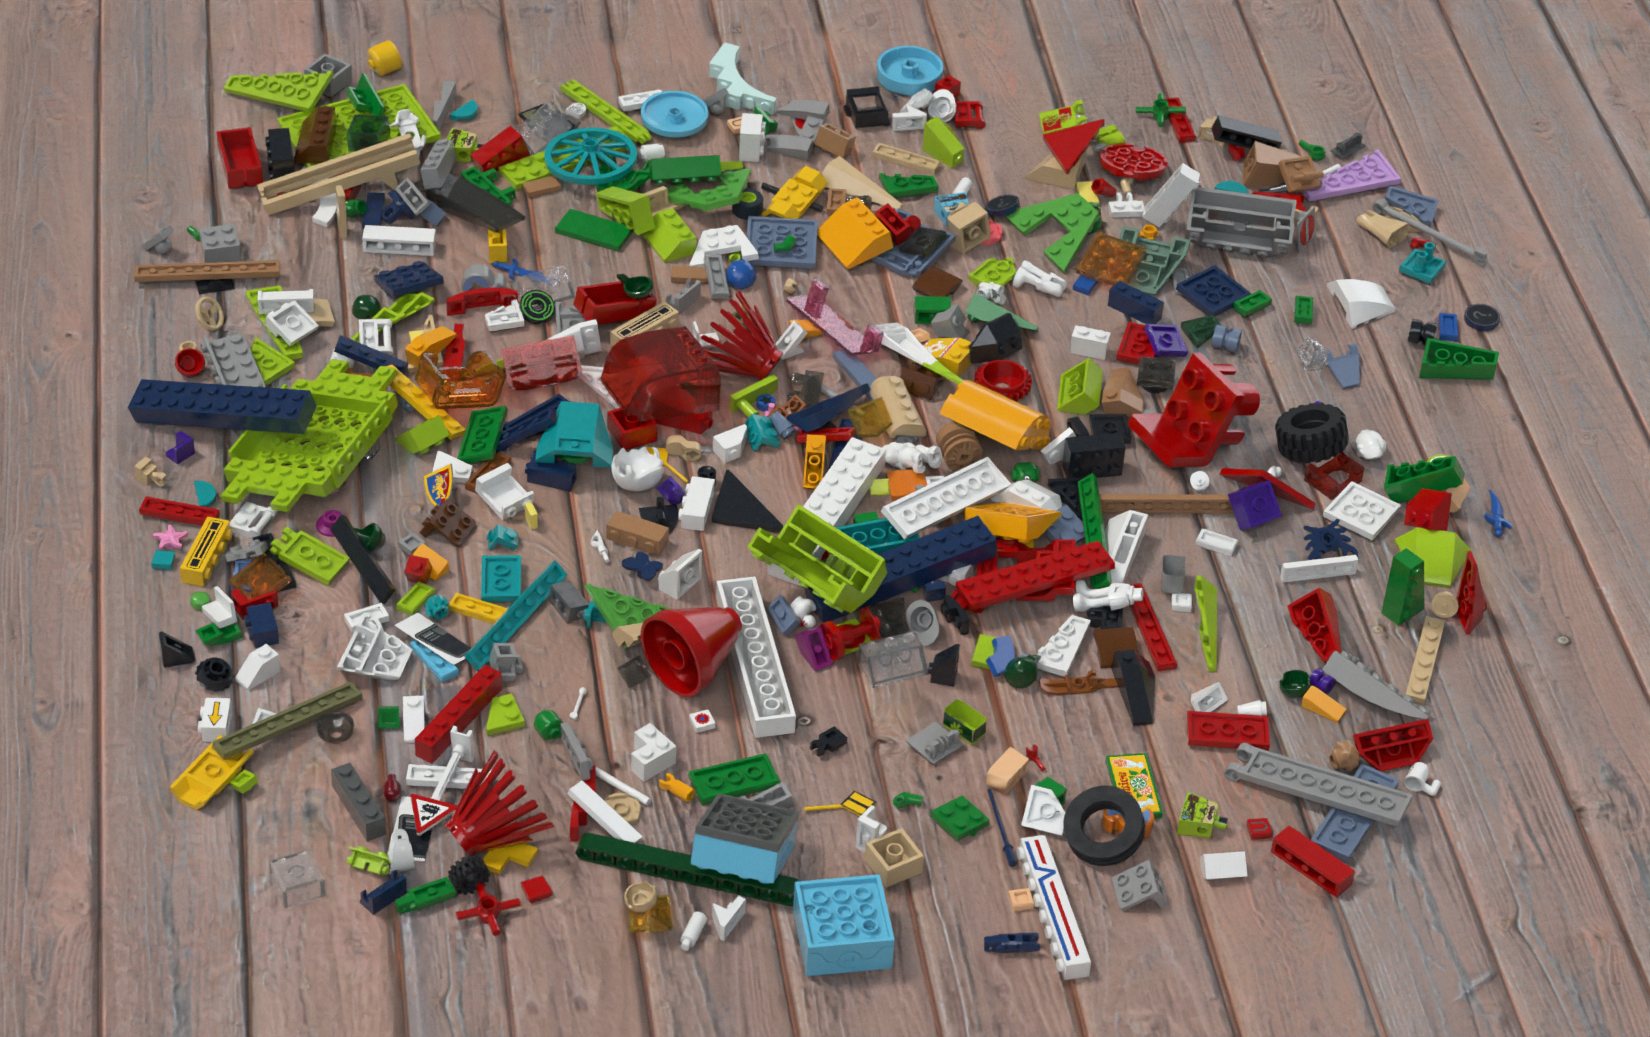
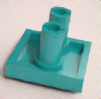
M1426 242L1423 251L1416 248L1400 265L1399 271L1431 284L1445 268L1447 261L1433 256L1435 244Z

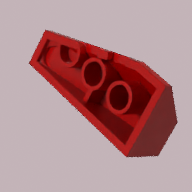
M1467 551L1456 597L1459 603L1456 614L1466 635H1469L1483 618L1484 611L1487 609L1477 563L1471 551Z
M1317 588L1287 605L1292 622L1299 628L1302 635L1310 642L1312 648L1325 663H1327L1334 651L1342 653L1337 610L1330 593Z

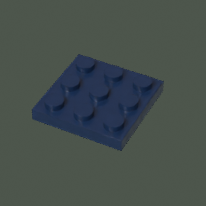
M416 261L413 265L398 266L395 270L391 271L384 270L374 275L375 283L393 297L444 283L443 276L422 261Z
M1216 265L1176 285L1177 291L1211 318L1233 308L1234 302L1251 294Z

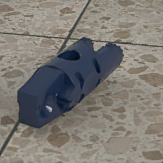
M1007 933L984 937V950L986 952L998 953L1040 951V944L1037 943L1039 934Z

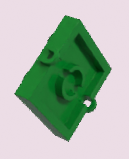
M963 795L931 810L930 815L957 841L969 835L975 836L979 830L989 826L990 821Z

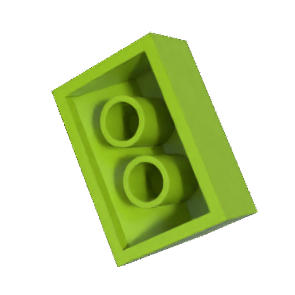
M673 208L657 212L653 217L655 229L642 235L661 260L667 263L694 255L696 236Z
M1090 358L1061 374L1057 410L1059 412L1085 415L1099 407L1103 371Z

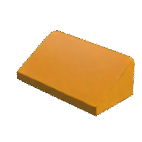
M422 543L413 553L415 556L429 559L433 567L429 578L433 581L449 573V562Z

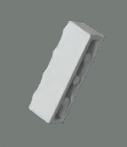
M1182 163L1144 207L1142 217L1159 228L1163 223H1167L1171 214L1178 211L1181 202L1186 201L1190 196V192L1198 188L1200 173Z
M365 225L362 237L363 252L434 256L436 229Z

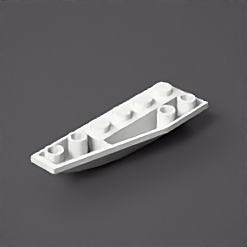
M1128 510L1109 519L1105 528L1107 552L1115 562V569L1110 570L1112 583H1125L1145 535L1148 514Z

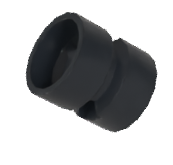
M1412 319L1408 342L1418 343L1421 341L1423 345H1426L1427 338H1435L1437 324L1431 322L1423 324L1421 320Z

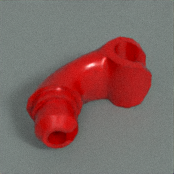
M1228 144V152L1234 161H1239L1240 158L1245 157L1244 148Z

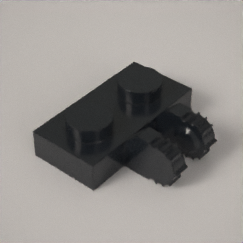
M1104 606L1103 609L1089 608L1087 619L1091 620L1090 627L1098 628L1101 626V629L1121 628L1123 608L1111 611L1110 606Z

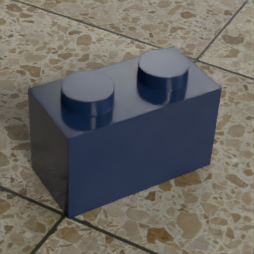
M271 603L248 606L247 615H244L245 626L250 627L248 629V636L250 641L253 640L255 648L262 647L265 644L268 646L279 644L278 628Z

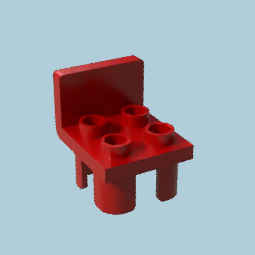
M1192 353L1170 400L1166 404L1163 414H1132L1127 425L1167 466L1204 467L1212 461L1220 445H1237L1242 441L1245 435L1242 430H1228L1234 416L1254 415L1260 405V395L1252 384L1232 383L1224 376L1235 375L1237 369L1233 365L1212 364L1202 353Z

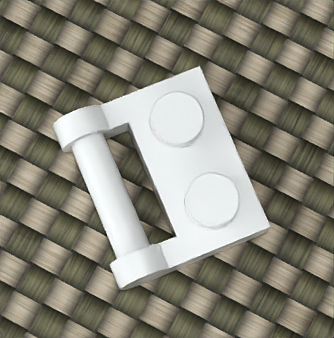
M359 319L360 343L390 356L393 355L390 332L392 321L390 319ZM378 327L383 328L384 346H379Z
M246 501L230 521V529L233 530V533L249 538L260 536L261 531L270 519L277 515V510H272L271 506L266 508ZM261 516H263V517L261 518V520L257 523V525H256L255 527H253V526L255 525V523L258 521V519H259Z

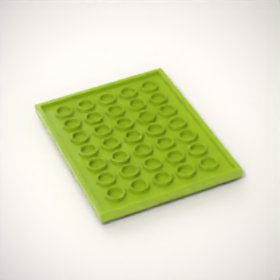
M405 84L376 91L385 107V112L379 121H375L371 112L357 111L350 98L323 105L335 107L337 121L329 160L364 149L361 146V138H365L368 141L362 140L365 143L363 146L368 145L367 147L400 137L399 128L390 127V125L395 122L398 111L403 109H409L419 119L416 128L421 140L422 135L426 136L425 144L441 140V134ZM301 111L277 118V124L280 128H289L291 145L295 151L302 122L311 114L309 112ZM410 133L411 139H413L415 135ZM304 163V165H305L306 168L311 167V166H314V165H317V164H320V163Z

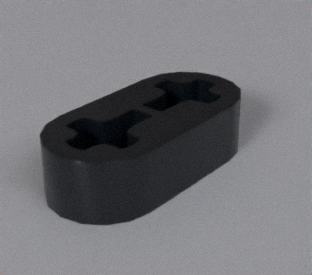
M1079 417L1067 419V428L1070 427L1076 437L1089 436L1087 428Z

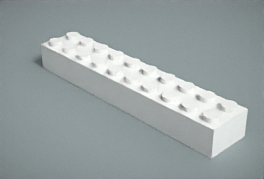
M851 437L803 507L834 527L844 526L871 487L873 480L878 477L884 468L886 449ZM817 545L812 555L821 560L826 549ZM773 563L771 566L767 564L768 575L802 587L798 584V578L795 577L793 580L784 574L785 570Z
M756 577L717 581L716 600L718 607L723 609L726 607L732 608L742 622V630L738 633V638L731 649V654L755 738L795 733L796 714Z

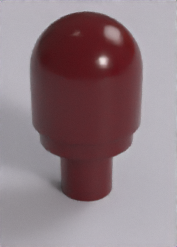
M389 774L388 781L384 784V797L390 802H394L400 797V784L396 780L395 774Z

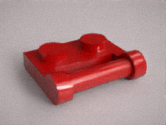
M955 101V126H976L978 129L985 127V120L982 116L983 106L980 101ZM971 109L975 111L976 118H972Z

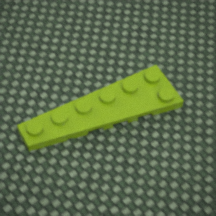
M281 285L245 291L248 302L279 352L291 360L303 358L300 342L298 341L289 346L281 336L276 338L265 326L268 314H259L258 291L279 292L282 291Z

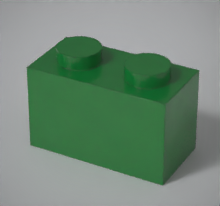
M915 296L914 323L931 324L937 313L951 308L950 297Z

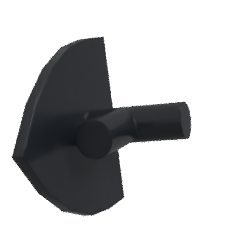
M657 497L656 506L639 508L641 519L669 527V534L677 525V504L664 505L663 497Z

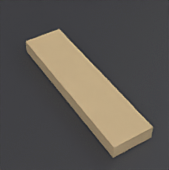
M878 143L872 151V157L935 175L941 167V161L882 143Z

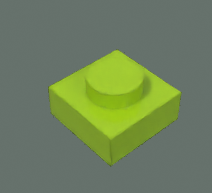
M243 770L229 784L232 789L244 794L251 790L259 780L255 774Z

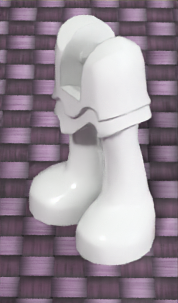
M1026 260L1019 267L1013 280V287L1020 288L1026 282L1035 285L1036 290L1056 297H1060L1063 290L1067 287V282L1063 278L1052 272L1047 274Z

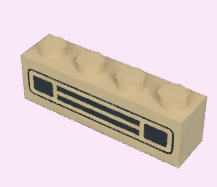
M665 301L610 331V346L624 356L634 352L679 326V311Z

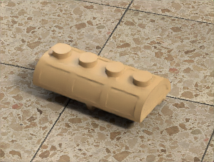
M883 376L873 381L870 386V394L889 437L895 438L896 435L925 437L926 428L904 380L896 376Z

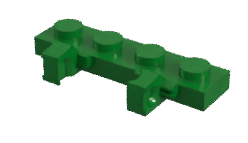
M474 166L460 172L461 178L496 213L512 207L511 200L516 198V190L512 186L499 190L493 184V182L498 180V174L494 168L481 172Z

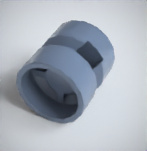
M1217 324L1211 347L1218 349L1225 347L1226 351L1236 353L1240 344L1242 330L1234 328L1228 330L1226 326Z

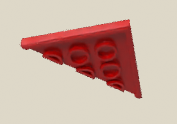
M1104 119L1043 134V141L1066 174L1070 173L1072 166L1076 165L1081 154L1087 150L1090 145L1089 143L1095 139L1100 128L1105 125Z
M1223 468L1220 471L1221 476L1248 486L1270 480L1275 496L1314 510L1316 505L1315 502L1265 470Z

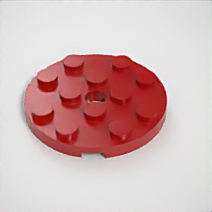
M1127 143L1113 144L1103 148L1099 158L1102 168L1112 172V175L1135 178L1139 181L1159 178V176L1166 172L1168 163L1167 158L1155 149L1146 146L1143 149L1136 148L1134 144Z

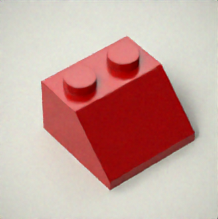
M1422 488L1406 506L1404 525L1447 531L1452 493Z

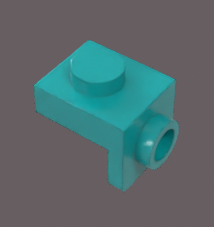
M497 524L487 535L488 549L492 550L498 543L515 550L518 546V532Z
M590 601L588 609L585 608L583 620L587 621V628H591L592 621L607 623L595 603Z

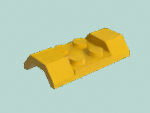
M804 166L791 179L789 178L771 199L769 206L763 211L762 216L766 217L771 213L781 218L799 219L828 185L827 180L820 171Z
M219 735L215 740L220 739L223 736ZM212 742L170 786V791L180 803L198 810L214 795H218L242 770V765L254 754V750L249 749L245 753L241 752L223 760L212 748Z

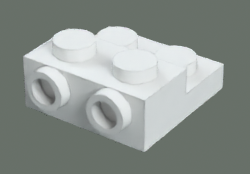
M295 300L289 304L285 303L276 312H270L266 316L265 326L276 338L281 336L289 346L313 333L319 326Z

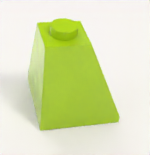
M934 117L924 123L922 151L941 161L951 169L963 163L965 148L951 127L938 117Z

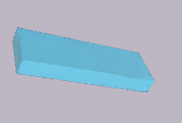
M417 640L410 642L412 651L442 683L459 675V669Z

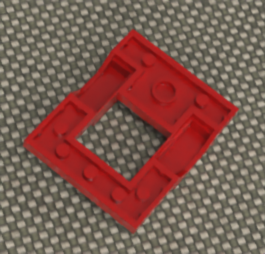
M996 539L997 556L978 563L977 576L997 570L998 557L1017 558V564L1074 548L1076 547V539H1055L1045 548H1029L1024 543L1018 542V539ZM1075 581L1017 597L1016 601H1055V595H1075Z

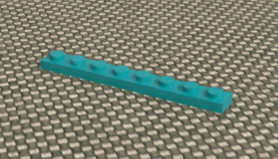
M556 560L544 569L464 655L476 671L480 670L489 661L493 643H505L549 596L551 584L561 583L568 575Z

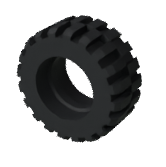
M1309 403V405L1303 404L1297 408L1293 407L1288 412L1285 411L1275 424L1280 453L1288 460H1294L1296 463H1318L1322 460H1329L1331 457H1336L1340 452H1343L1349 442L1345 414L1338 407H1334L1331 404Z

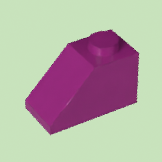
M821 627L811 628L794 634L800 653L814 671L833 665Z

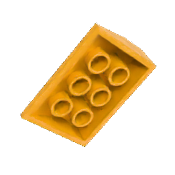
M858 197L842 204L817 229V237L847 270L893 249L890 231Z
M995 502L965 507V520L979 516L995 538L1003 536L1004 540H1014L1016 538L1018 542L1029 543L1031 539L1039 538L1061 516V512Z

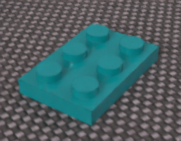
M521 555L482 556L481 600L485 602H515L521 595Z

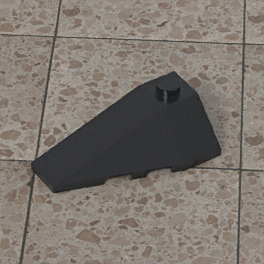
M1135 650L1115 651L1111 670L1133 726L1152 724L1155 675L1150 662Z

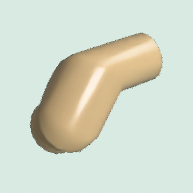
M1123 177L1121 179L1120 185L1125 196L1127 192L1132 193L1130 184L1134 183L1133 178Z

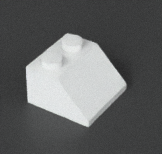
M697 549L682 555L678 560L673 561L671 566L665 571H662L658 577L659 590L678 600L700 581L702 550Z

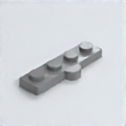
M569 722L561 723L562 743L570 755L572 768H576L582 780L590 779V770L593 768L591 759L587 758L586 749L582 748L580 738L577 739L576 730L571 728Z

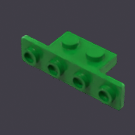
M362 73L357 88L348 86L346 93L357 111L371 112L375 121H379L385 112V107L367 75Z

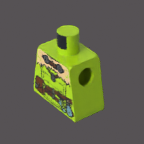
M456 128L451 129L446 139L447 141L453 140L457 157L456 161L471 162L470 154L483 146V144H478V136L476 134Z
M1187 792L1179 818L1177 834L1209 838L1214 827L1226 830L1228 818L1217 815L1219 805L1216 802Z

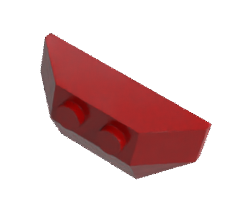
M1428 719L1353 735L1360 757L1380 772L1414 765L1419 762L1434 739Z

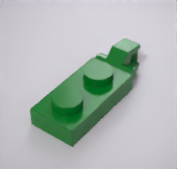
M444 877L409 889L408 893L403 895V897L395 899V908L398 914L406 913L410 910H419L456 897V890L448 877Z

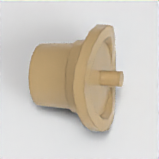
M1444 591L1434 596L1431 607L1434 614L1438 617L1449 618L1456 614L1459 603L1451 592Z

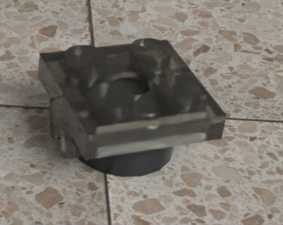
M1140 357L1137 385L1142 386L1147 392L1154 394L1163 393L1167 389H1173L1176 360Z

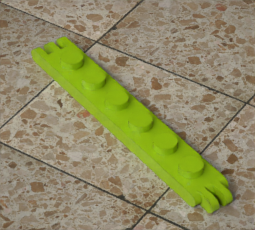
M572 79L570 82H566L565 85L559 86L563 93L576 102L584 104L586 109L612 127H618L632 141L644 144L646 141L651 140L647 129L576 80Z

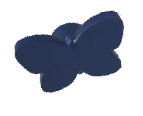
M637 552L636 558L629 557L622 560V567L630 571H637V576L645 581H651L656 576V572L663 569L661 562L649 561L648 555L644 552Z

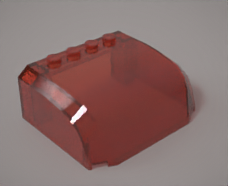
M686 326L653 330L621 339L612 346L607 355L601 375V383L623 413L629 417L634 415L638 417V421L642 422L720 410L721 376L718 366Z

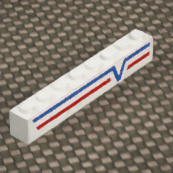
M1046 836L1021 838L1020 847H1017V857L1019 860H1022L1023 874L1027 875L1028 888L1030 891H1033L1034 905L1039 908V919L1045 925L1046 939H1050V949L1052 955L1056 956L1057 970L1062 973L1064 980L1089 977L1091 960Z

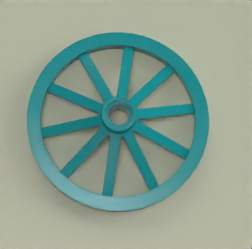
M596 127L579 128L564 132L552 139L545 148L544 161L550 173L563 181L580 185H599L616 181L629 174L637 163V148L630 138L617 131ZM578 138L583 139L582 142L572 141ZM607 139H611V140L616 141L617 143H603V142L606 141ZM562 144L573 146L572 148L556 150ZM609 148H626L630 155L610 150ZM574 153L557 164L552 160L553 156ZM605 154L628 161L620 167ZM582 156L573 173L561 169ZM600 158L614 171L600 174L597 159ZM586 160L592 162L595 175H579Z

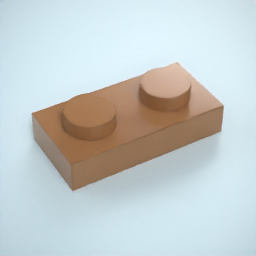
M829 188L827 215H832L845 203L846 189Z

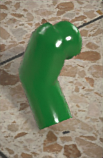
M907 792L900 793L893 799V804L897 808H903L910 804L922 806L923 796Z

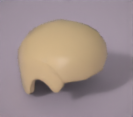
M648 881L630 885L624 893L627 907L638 913H644L652 909L657 901L655 885L652 886Z

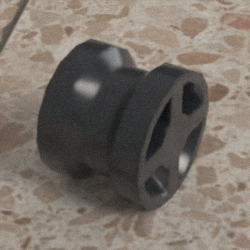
M711 466L700 467L697 472L698 477L715 479L716 485L715 468Z

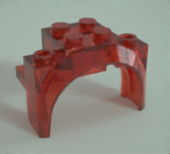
M574 335L501 349L506 382L509 388L514 391L561 384L575 380L583 374Z

